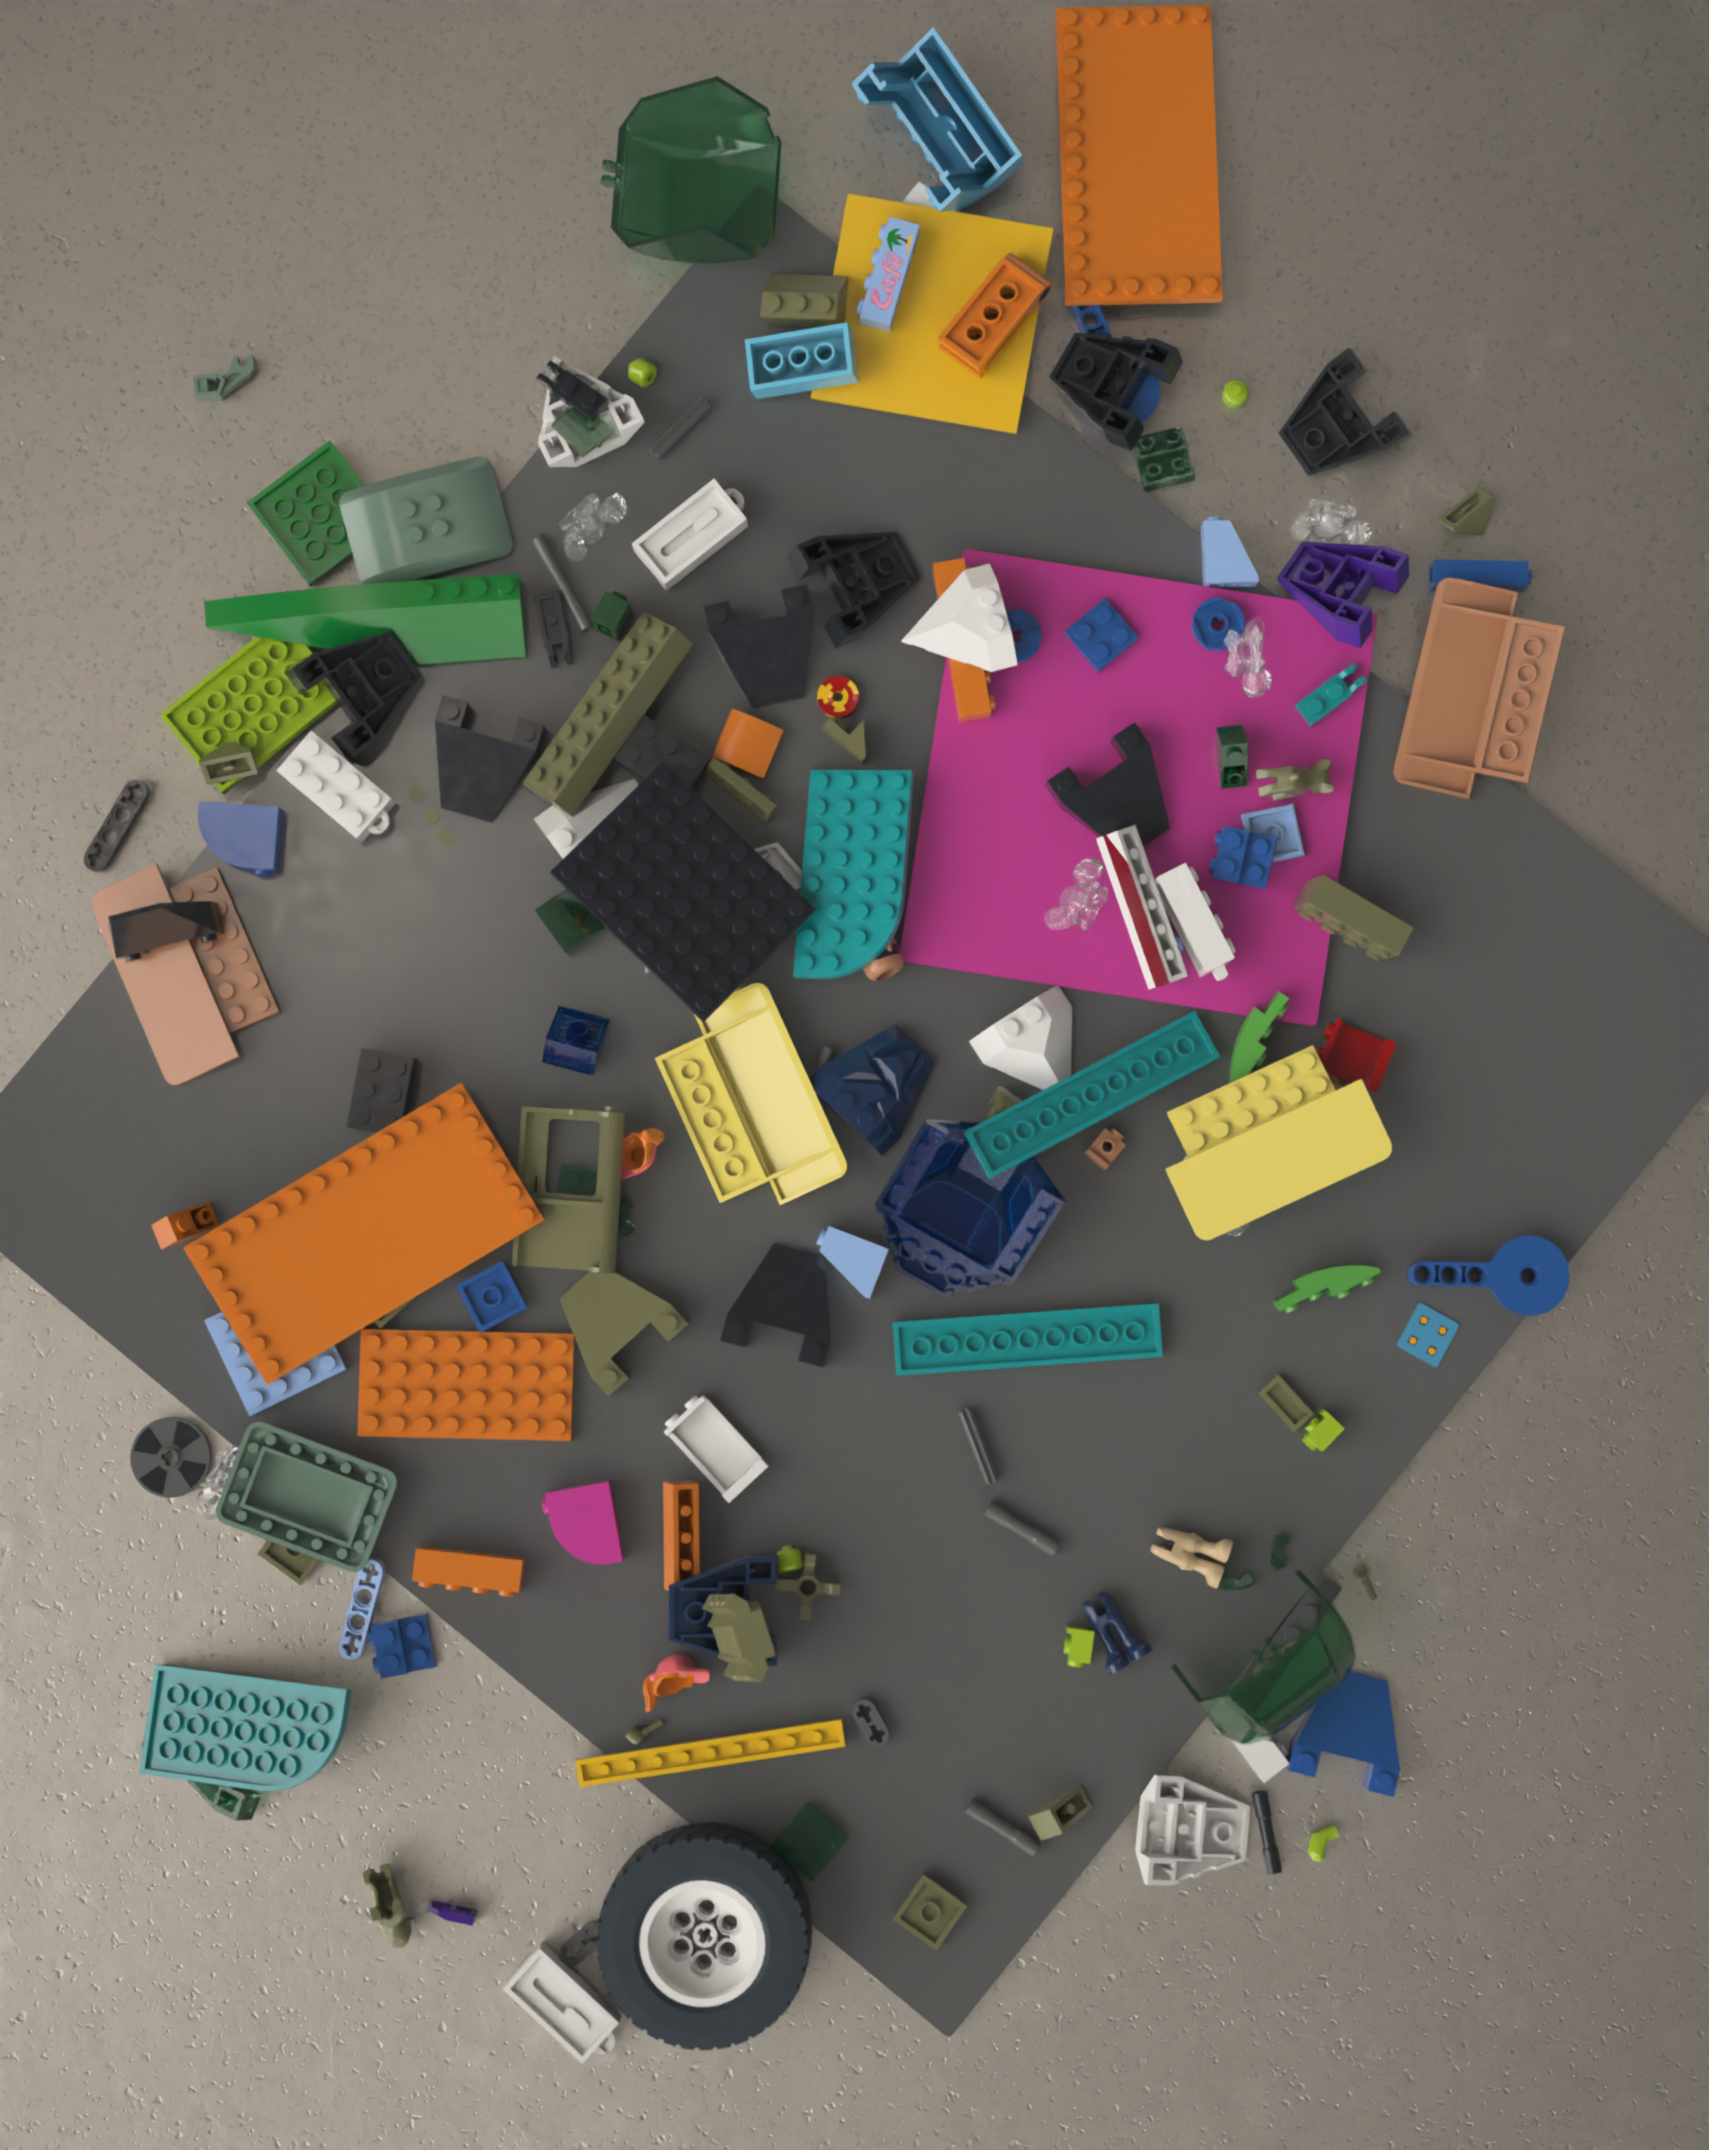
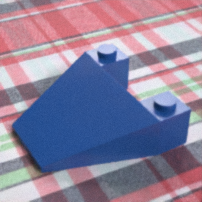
M1334 1668L1290 1740L1286 1760L1289 1762V1765L1286 1766L1288 1771L1315 1777L1321 1751L1368 1763L1363 1786L1368 1791L1394 1797L1400 1774L1388 1681Z

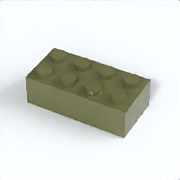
M1325 875L1308 879L1292 907L1299 911L1298 915L1308 921L1315 920L1321 924L1320 928L1333 935L1337 933L1344 937L1343 941L1346 944L1355 948L1357 946L1366 950L1365 954L1368 957L1377 961L1399 956L1413 930L1412 926Z

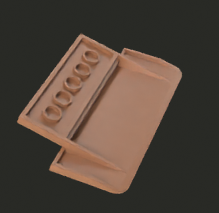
M1456 578L1441 580L1436 588L1393 769L1395 779L1403 785L1470 800L1476 773L1528 784L1565 627L1513 617L1518 592Z
M154 863L98 891L92 897L91 908L162 1074L168 1083L172 1085L184 1084L239 1058L240 1054L231 1034L281 1012L219 868H213L168 888L158 864ZM199 901L218 903L225 934L217 935L218 940L202 943L201 940L189 939L150 949L149 953L141 955V960L126 963L125 959L116 958L108 928V916L158 903Z

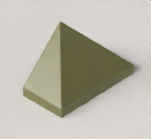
M1477 487L1438 519L1439 523L1456 533L1483 535L1495 498L1493 495Z
M231 742L224 743L199 760L207 785L259 773L251 749Z

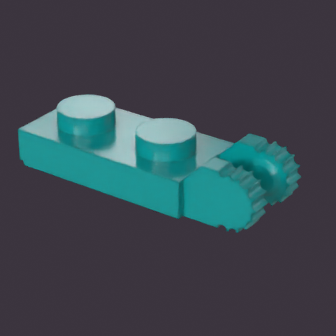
M1355 662L1339 675L1338 673L1294 706L1310 727L1353 695L1355 690L1368 681L1364 675L1358 678L1349 688L1345 684L1343 679L1354 673L1358 668Z

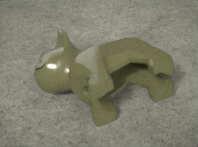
M1323 759L1309 768L1304 766H1288L1257 770V779L1272 778L1273 780H1278L1277 783L1259 787V796L1268 797L1273 795L1274 801H1282L1287 798L1303 795L1308 791L1312 793L1334 792L1335 787L1331 784L1328 770L1332 761L1330 759Z
M387 1863L379 1865L382 1872L377 1873L373 1868L364 1871L363 1878L365 1884L369 1885L373 1896L374 1907L369 1909L372 1921H376L382 1926L383 1934L391 1946L401 1948L410 1939L412 1934L411 1925L415 1923V1917L406 1916L405 1904L390 1864Z

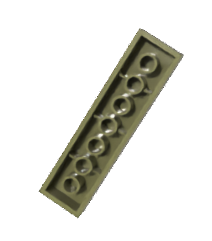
M643 611L534 768L530 771L523 784L541 799L572 817L693 643L677 628Z

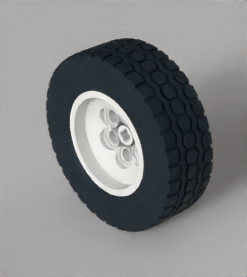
M697 1823V1826H693V1824L680 1826L679 1829L673 1828L647 1841L645 1845H642L628 1858L615 1877L605 1897L600 1918L598 1919V1937L596 1938L597 1953L599 1954L597 1956L600 1972H603L602 1978L606 1988L610 1989L609 1994L615 2004L620 2005V2011L628 2019L631 2018L635 2026L642 2031L645 2029L647 2035L657 2040L659 2038L663 2039V2043L675 2047L676 2045H681L683 2049L694 2050L699 2048V2050H713V2047H717L718 2050L728 2048L733 2043L738 2045L748 2041L749 2037L754 2038L765 2031L766 2027L768 2029L779 2019V2016L783 2015L791 2005V2001L794 2000L802 1984L811 1950V1910L809 1901L806 1899L807 1895L804 1887L799 1882L800 1879L794 1869L789 1867V1862L781 1853H776L777 1850L768 1842H762V1838L753 1833L749 1835L746 1833V1830L737 1827L729 1828V1825L716 1823L714 1826L711 1823ZM710 1900L715 1908L706 1910L702 1907L701 1901ZM686 1912L691 1920L682 1922L678 1919L677 1913ZM733 1915L737 1919V1923L728 1925L723 1917ZM705 1928H709L711 1930L710 1934L708 1933L707 1936H704L702 1934V1931L705 1930ZM684 1939L688 1942L689 1947L681 1949L676 1945L675 1941ZM731 1942L735 1945L736 1950L727 1952L723 1949L722 1944ZM707 1954L712 1962L703 1964L699 1961L698 1956Z

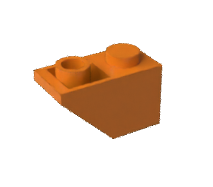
M207 1202L168 1215L151 1226L162 1250L220 1226L211 1203Z

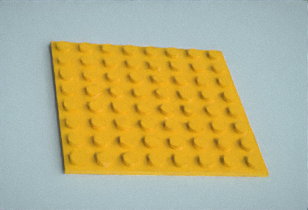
M848 193L833 276L849 277L844 323L848 322L854 332L859 383L812 390L811 399L1017 434L1040 304L1037 305V310L981 379L939 349L940 342H938V337L1002 257H1005L1008 253H1013L1045 277L1053 228L955 211L939 212V210L932 207ZM889 216L920 225L919 238L891 332L860 324V315L856 314L860 299L865 300L867 290L864 289L866 277L868 274L872 275L875 265L871 264L874 250H880L882 240H879V234L882 224L887 225ZM1007 296V297H1004L1003 299L1009 300V299H1012L1013 297ZM991 316V317H988L987 319H988V320H994V319H996V317ZM972 337V338H971V340H979V339H980V337Z

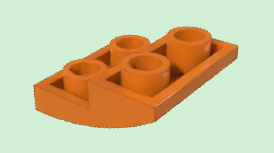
M731 709L712 758L715 757L717 760L724 761L733 768H739L762 779L765 777L784 730L746 713Z

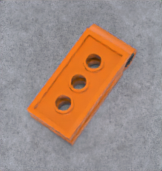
M1008 253L1005 257H1002L938 337V342H940L939 349L981 379L1037 310V305L1045 300L1053 287V283L1013 253ZM1007 296L1013 297L1012 299H1009V300L1003 299L1004 297H1007ZM991 316L996 317L994 320H988L987 318ZM972 337H980L979 340H971Z

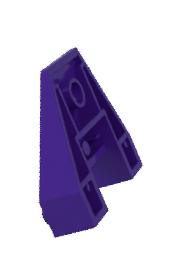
M1302 541L1277 579L1337 641L1361 648L1373 631L1372 609L1361 604L1373 586L1398 594L1409 577V554L1382 546Z

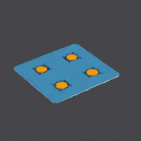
M1419 1303L1403 1331L1397 1347L1434 1367H1438L1459 1328V1324L1428 1306Z

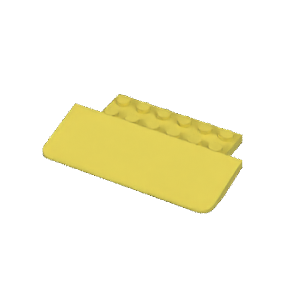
M753 983L735 991L704 1023L695 1015L703 1036L655 1058L720 1203L769 1181L779 1204L783 1205L841 1178L846 1173L847 1161L772 995L764 984Z
M1313 1045L1167 1112L1188 1159L1166 1168V1173L1194 1233L1202 1240H1212L1382 1162L1390 1156L1392 1151L1391 1141L1362 1079L1335 1090Z

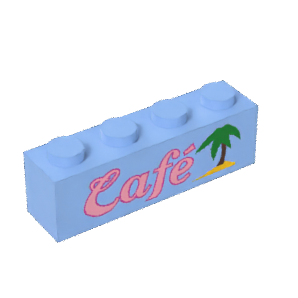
M890 216L887 225L882 224L879 234V240H882L880 250H874L871 264L875 265L872 275L868 274L864 284V289L867 290L865 300L860 299L856 314L860 315V324L891 332L919 238L920 225Z

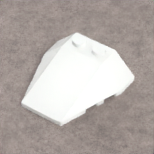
M631 779L590 792L572 817L552 805L534 818V820L562 859H564L639 784L635 779Z
M1154 1775L1140 1796L1135 1851L1144 1884L1172 1886L1178 1884L1181 1880L1201 1876V1873L1213 1869L1219 1870L1246 1861L1251 1806L1178 1775Z

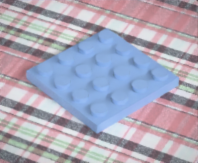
M220 1312L204 1320L249 1416H253L347 1370V1366L335 1344L267 1385L224 1314Z

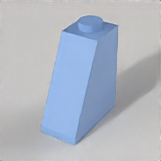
M1220 516L1209 517L1207 521H1203L1201 525L1203 586L1214 588L1256 587L1259 582V576L1231 521L1223 520V517Z
M830 1226L827 1231L822 1229L817 1241V1245L821 1246L819 1251L864 1297L870 1299L889 1249Z

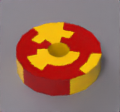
M844 676L827 678L818 689L817 702L819 708L828 717L833 719L848 717L855 711L858 705L859 693L857 687L850 679ZM837 693L843 696V699L839 702L833 699V696Z

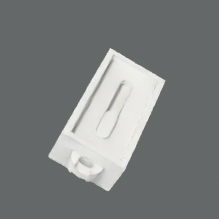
M713 479L632 543L633 550L663 588L668 591L748 527L747 518L742 513L745 505L744 498L736 489L723 490L718 482ZM730 497L734 498L737 504H735Z
M312 731L307 734L276 770L361 843L370 833L382 834L389 827L390 817L387 813L396 803Z
M1184 863L1158 876L1155 879V883L1163 906L1200 978L1212 972L1217 981H1222L1228 976L1224 965L1230 963L1235 958L1233 953L1236 950L1231 940L1224 938L1221 932L1223 924L1217 914L1213 915L1208 906L1211 905V901L1205 891H1200L1196 883L1199 881V878L1194 868H1188L1187 864Z
M542 1942L507 1980L503 1990L582 2064L593 2052L597 2054L608 2053L615 2045L616 2035L613 2029L619 2024L622 2015L570 1966L564 1964L552 1949ZM605 2038H608V2041L605 2044L601 2045L603 2040Z

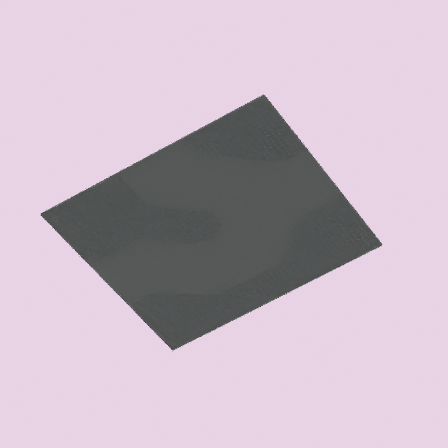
M760 185L755 188L597 378L611 386V389L632 397L644 419V424L625 445L578 467H549L539 447L500 494L513 541V550L509 556L434 576L429 579L518 573L521 582L526 658L434 665L414 664L421 673V676L376 742L357 756L346 759L331 737L352 722L339 704L335 705L296 738L242 803L247 805L277 806L283 810L279 873H271L270 877L255 876V871L238 869L226 863L215 855L207 845L175 883L177 885L213 868H219L281 1012L231 1034L240 1054L239 1058L184 1084L172 1085L165 1080L115 961L112 959L0 1093V1253L237 1449H239L244 1433L250 1424L265 1422L393 1471L397 1476V1487L370 1558L377 1557L381 1559L385 1565L386 1573L605 1754L842 1718L845 1747L637 1778L636 1780L689 1824H693V1826H697V1823H711L714 1826L716 1823L729 1825V1828L732 1829L737 1827L746 1830V1833L749 1835L753 1833L762 1838V1842H768L777 1850L776 1853H781L789 1862V1867L794 1869L800 1879L799 1882L804 1887L807 1895L806 1899L809 1901L812 1926L941 2033L950 2037L1140 1801V1796L1153 1776L1160 1775L1526 1317V1315L1516 1314L1505 1308L1497 1300L1493 1292L1486 1287L1413 1285L1409 1282L1406 1275L1409 1265L1413 1262H1488L1504 1243L1513 1238L1528 1235L1542 1237L1551 1241L1561 1250L1567 1263H1569L1709 1088V941L1506 779L1476 773L1470 800L1399 783L1394 777L1393 769L1409 702L1370 671L1338 883L1412 926L1413 930L1399 956L1380 959L1379 961L1368 957L1365 954L1366 950L1357 946L1355 948L1346 944L1343 941L1344 937L1337 933L1334 935L1330 934L1316 1025L1306 1026L1273 1020L1270 1024L1273 1026L1270 1034L1265 1040L1260 1038L1258 1041L1266 1047L1264 1053L1267 1055L1258 1068L1254 1066L1249 1074L1312 1045L1315 1050L1318 1047L1323 1048L1326 1040L1323 1037L1324 1030L1328 1022L1333 1023L1337 1018L1343 1020V1024L1381 1040L1389 1039L1396 1042V1047L1377 1092H1368L1392 1144L1391 1154L1386 1160L1212 1240L1198 1238L1166 1173V1168L1183 1161L1187 1155L1167 1112L1229 1084V1068L1233 1047L1247 1016L1060 987L1072 1006L1071 1075L1193 1011L1196 1012L1220 1058L1035 1155V1159L1066 1201L1015 1282L943 1295L897 1268L876 1200L924 1119L981 1123L989 1119L986 1117V1112L999 1086L1008 1089L1009 1092L1022 1100L1042 1091L1035 1086L983 1064L969 1041L1002 1018L1055 986L904 962V966L899 972L880 981L870 980L865 975L863 968L852 974L833 979H796L793 977L796 930L736 991L753 983L764 984L769 989L809 1078L813 1075L822 1046L835 1050L833 1060L896 1024L935 1061L900 1138L883 1156L863 1139V1136L827 1102H823L818 1098L847 1161L846 1173L841 1178L783 1205L779 1204L769 1181L720 1203L655 1060L656 1057L703 1036L694 1013L652 972L645 973L643 964L550 874V871L563 859L534 818L552 805L541 799L523 784L530 771L534 768L642 612L644 611L677 628L693 643L645 712V716L703 752L711 760L731 709L746 713L784 730L764 778L760 779L739 768L731 767L734 773L740 777L747 778L756 790L769 795L777 805L773 816L767 823L705 774L694 789L753 849L778 842L802 870L810 770H912L914 772L904 907L900 924L894 935L900 948L946 657L901 641L938 600L932 570L933 563L962 558L963 551L970 549L1203 586L1201 535L1026 395H1023L1017 434L811 399L812 390L757 399L750 391L745 339L810 329L768 327L760 318L762 293L772 274L833 276L838 250L837 244L768 189ZM639 357L652 362L657 368L654 381L647 387H640L628 377L629 364ZM700 397L706 398L711 404V409L661 459H656L650 453L649 448ZM713 479L718 482L723 490L733 488L739 491L744 498L745 505L742 513L747 518L748 527L666 591L634 552L632 543ZM730 497L731 500H732L735 504H737L736 500H735L734 498ZM897 532L920 579L858 640L836 649L824 625L833 614L842 611L822 571L799 580L788 559V555L797 544L817 536ZM539 535H544L592 625L591 617L605 591L611 594L616 591L626 596L633 613L619 641H616L596 631L594 626L585 632H581L561 596L571 642L569 646L573 664L567 665L564 659L563 645L553 647L558 662L555 668H551L547 649L544 648L533 596L559 591L532 542ZM1260 582L1257 583L1256 587L1220 588L1277 597ZM807 584L813 620L804 697L752 709L710 638L704 606L730 601L735 626L785 616L781 590ZM833 676H844L850 679L856 685L859 693L858 705L855 711L850 716L842 719H833L826 716L820 710L817 702V693L820 685L827 678ZM837 693L833 696V699L839 702L843 699V696ZM442 695L469 703L472 710L466 729L511 742L518 718L543 724L547 729L539 757L492 823L441 808L435 718ZM829 718L834 722L836 720L842 722L849 729L847 732L849 735L864 720L866 761L863 765L823 731V725ZM310 731L315 733L396 803L387 813L390 817V824L382 834L370 833L361 843L276 771ZM616 754L590 792L631 779H635L638 784L643 780L618 765L615 760ZM421 787L425 791L423 801L417 803L411 800L409 794L412 788ZM430 808L436 809L440 814V819L435 824H429L424 819V813ZM444 830H449L454 835V841L449 846L442 845L438 839L439 834ZM559 1011L608 1024L599 1058L550 1045ZM361 1048L418 1059L408 1114L462 1082L517 1174L522 1106L604 1111V1106L620 1107V1112L625 1113L624 1137L631 1132L642 1133V1130L647 1128L661 1130L665 1136L664 1141L657 1146V1156L651 1167L641 1174L621 1180L616 1272L672 1303L690 1324L670 1342L661 1335L652 1323L644 1328L613 1357L631 1378L609 1397L591 1378L575 1339L572 1441L357 1436L361 1330L336 1344L347 1366V1370L253 1416H249L204 1320L222 1311L183 1247L208 1232L161 1250L151 1225L168 1215L207 1202L211 1203L217 1220L222 1225L372 1136L375 1132L346 1127ZM1339 1080L1338 1082L1343 1087L1349 1085V1083H1346L1342 1080ZM553 1119L550 1122L546 1190L549 1193L595 1195L600 1124L598 1122ZM1106 1128L1110 1131L1113 1128L1124 1137L1122 1142L1126 1146L1109 1167L1103 1170L1084 1155V1152L1103 1129ZM949 1139L936 1145L915 1177L943 1164L959 1139ZM969 1142L955 1163L956 1168L1001 1194L1006 1191L1022 1165L1020 1163L989 1180ZM1104 1142L1102 1148L1105 1152H1110L1112 1145L1109 1142ZM1027 1178L1012 1202L1015 1235L1034 1202L1032 1185ZM934 1182L904 1201L900 1211L908 1228L917 1222H924L946 1234L972 1251L974 1254L973 1265L994 1264L999 1257L1000 1220L991 1208L947 1183ZM830 1226L889 1249L870 1299L864 1297L819 1251L821 1246L817 1245V1241L822 1229L827 1231ZM513 1238L419 1294L381 1329L479 1331L455 1285L504 1261L528 1308L483 1332L573 1334L559 1298L589 1271L512 1266ZM773 1244L825 1257L831 1342L824 1368L798 1361L804 1335L753 1322L747 1347L720 1341L728 1312ZM1354 1265L1376 1267L1381 1271L1380 1274L1375 1276L1377 1279L1375 1282L1364 1287L1360 1283L1352 1287L1353 1293L1341 1299L1337 1295L1330 1297L1327 1290L1324 1289L1323 1296L1313 1301L1306 1298L1299 1302L1301 1307L1289 1313H1286L1285 1309L1277 1311L1273 1303L1274 1300L1296 1290L1292 1279L1319 1269ZM1422 1266L1416 1270V1277L1420 1281L1426 1277V1270ZM1446 1267L1442 1272V1276L1448 1282L1451 1280L1453 1273L1449 1267ZM1473 1267L1469 1271V1278L1475 1282L1479 1277V1272ZM1527 1268L1523 1270L1521 1276L1523 1281L1527 1283L1531 1278H1534V1274H1531ZM1159 1303L1163 1357L896 1376L893 1322ZM1419 1303L1428 1306L1459 1324V1328L1438 1367H1434L1397 1347V1343ZM372 1322L371 1324L367 1325L362 1329L380 1328L377 1326L375 1322ZM1277 1374L1314 1413L1296 1432L1289 1428L1258 1393ZM695 1395L699 1398L705 1395L769 1464L730 1503L723 1498L722 1493L677 1444L664 1433L668 1428L665 1423L675 1413L681 1416L687 1410L684 1405ZM970 1407L973 1410L999 1478L998 1481L987 1485L984 1482L958 1414L962 1409ZM1321 1409L1326 1410L1345 1428L1323 1452L1318 1449L1312 1451L1301 1441L1304 1438L1303 1435L1307 1432L1305 1429L1307 1424L1315 1417L1317 1419L1321 1417L1318 1414ZM611 1480L625 1558L623 1562L593 1564L582 1561L566 1551L553 1533L549 1514H544L542 1499L546 1498L545 1493L547 1491ZM689 1480L699 1483L700 1572L746 1554L775 1553L776 1555L777 1552L782 1550V1547L792 1546V1549H799L801 1551L803 1569L790 1574H780L777 1571V1577L798 1579L804 1574L805 1554L815 1553L814 1575L818 1577L819 1581L841 1583L840 1596L818 1594L812 1599L811 1620H800L802 1598L798 1596L796 1591L775 1590L776 1584H749V1603L758 1601L769 1634H775L777 1638V1666H768V1671L762 1683L735 1681L723 1675L729 1663L718 1658L717 1655L669 1640V1591L664 1589L663 1482ZM993 1501L1011 1512L1016 1518L1059 1541L1060 1545L1053 1556L1034 1546L1029 1540L983 1515L989 1503ZM1158 1527L1170 1528L1185 1533H1195L1208 1542L1217 1543L1223 1538L1233 1541L1226 1563H1222L1202 1553H1194L1198 1558L1224 1565L1223 1575L1217 1589L1207 1584L1203 1574L1195 1570H1181L1177 1565L1150 1552L1152 1544L1166 1547L1172 1551L1175 1541L1167 1540L1157 1535ZM423 1546L525 1558L522 1590L519 1593L515 1592V1596L498 1595L499 1590L488 1589V1593L483 1594L472 1592L471 1587H462L460 1591L445 1589L444 1584H435L434 1588L421 1587L419 1582L412 1581L416 1548ZM806 1579L802 1581L800 1588L805 1593H812L816 1589V1585L812 1580ZM1106 1591L1114 1600L1133 1635L1138 1640L1148 1642L1153 1649L1144 1657L1132 1662L1117 1632L1112 1625H1109L1112 1636L1129 1661L1126 1667L1111 1675H1108L1105 1668L1107 1653L1095 1632L1090 1664L1084 1663L1083 1667L1067 1665L1068 1654L1063 1653L1065 1637L1070 1638V1634L1065 1630L1066 1625L1092 1628L1082 1605L1086 1600L1089 1599L1092 1606L1097 1610L1096 1613L1099 1617L1108 1612L1103 1607L1098 1593ZM672 1654H687L692 1658L696 1668L709 1670L710 1679L706 1683H694L691 1688H682L673 1695L658 1696L654 1709L651 1712L645 1711L644 1680L648 1675L656 1671L659 1663L664 1658ZM860 1698L872 1700L888 1727L889 1740L882 1747L870 1746L853 1718L852 1706ZM863 1704L859 1705L858 1716L864 1715L867 1722L870 1721L869 1710L871 1707H865ZM659 1719L663 1723L662 1726L650 1732L638 1744H632L625 1737L634 1726L642 1731L645 1727ZM874 1724L870 1725L873 1732L870 1738H876L878 1741H881L882 1734L884 1733L883 1729L878 1731ZM1080 1784L1093 1809L1063 1834L1040 1840L1028 1816L1044 1803ZM974 1799L1002 1820L1040 1841L1041 1844L1034 1856L1018 1848L1010 1840L990 1827L982 1825L965 1814L964 1810L970 1800ZM923 1873L964 1901L968 1906L937 1951L892 1920L893 1915Z

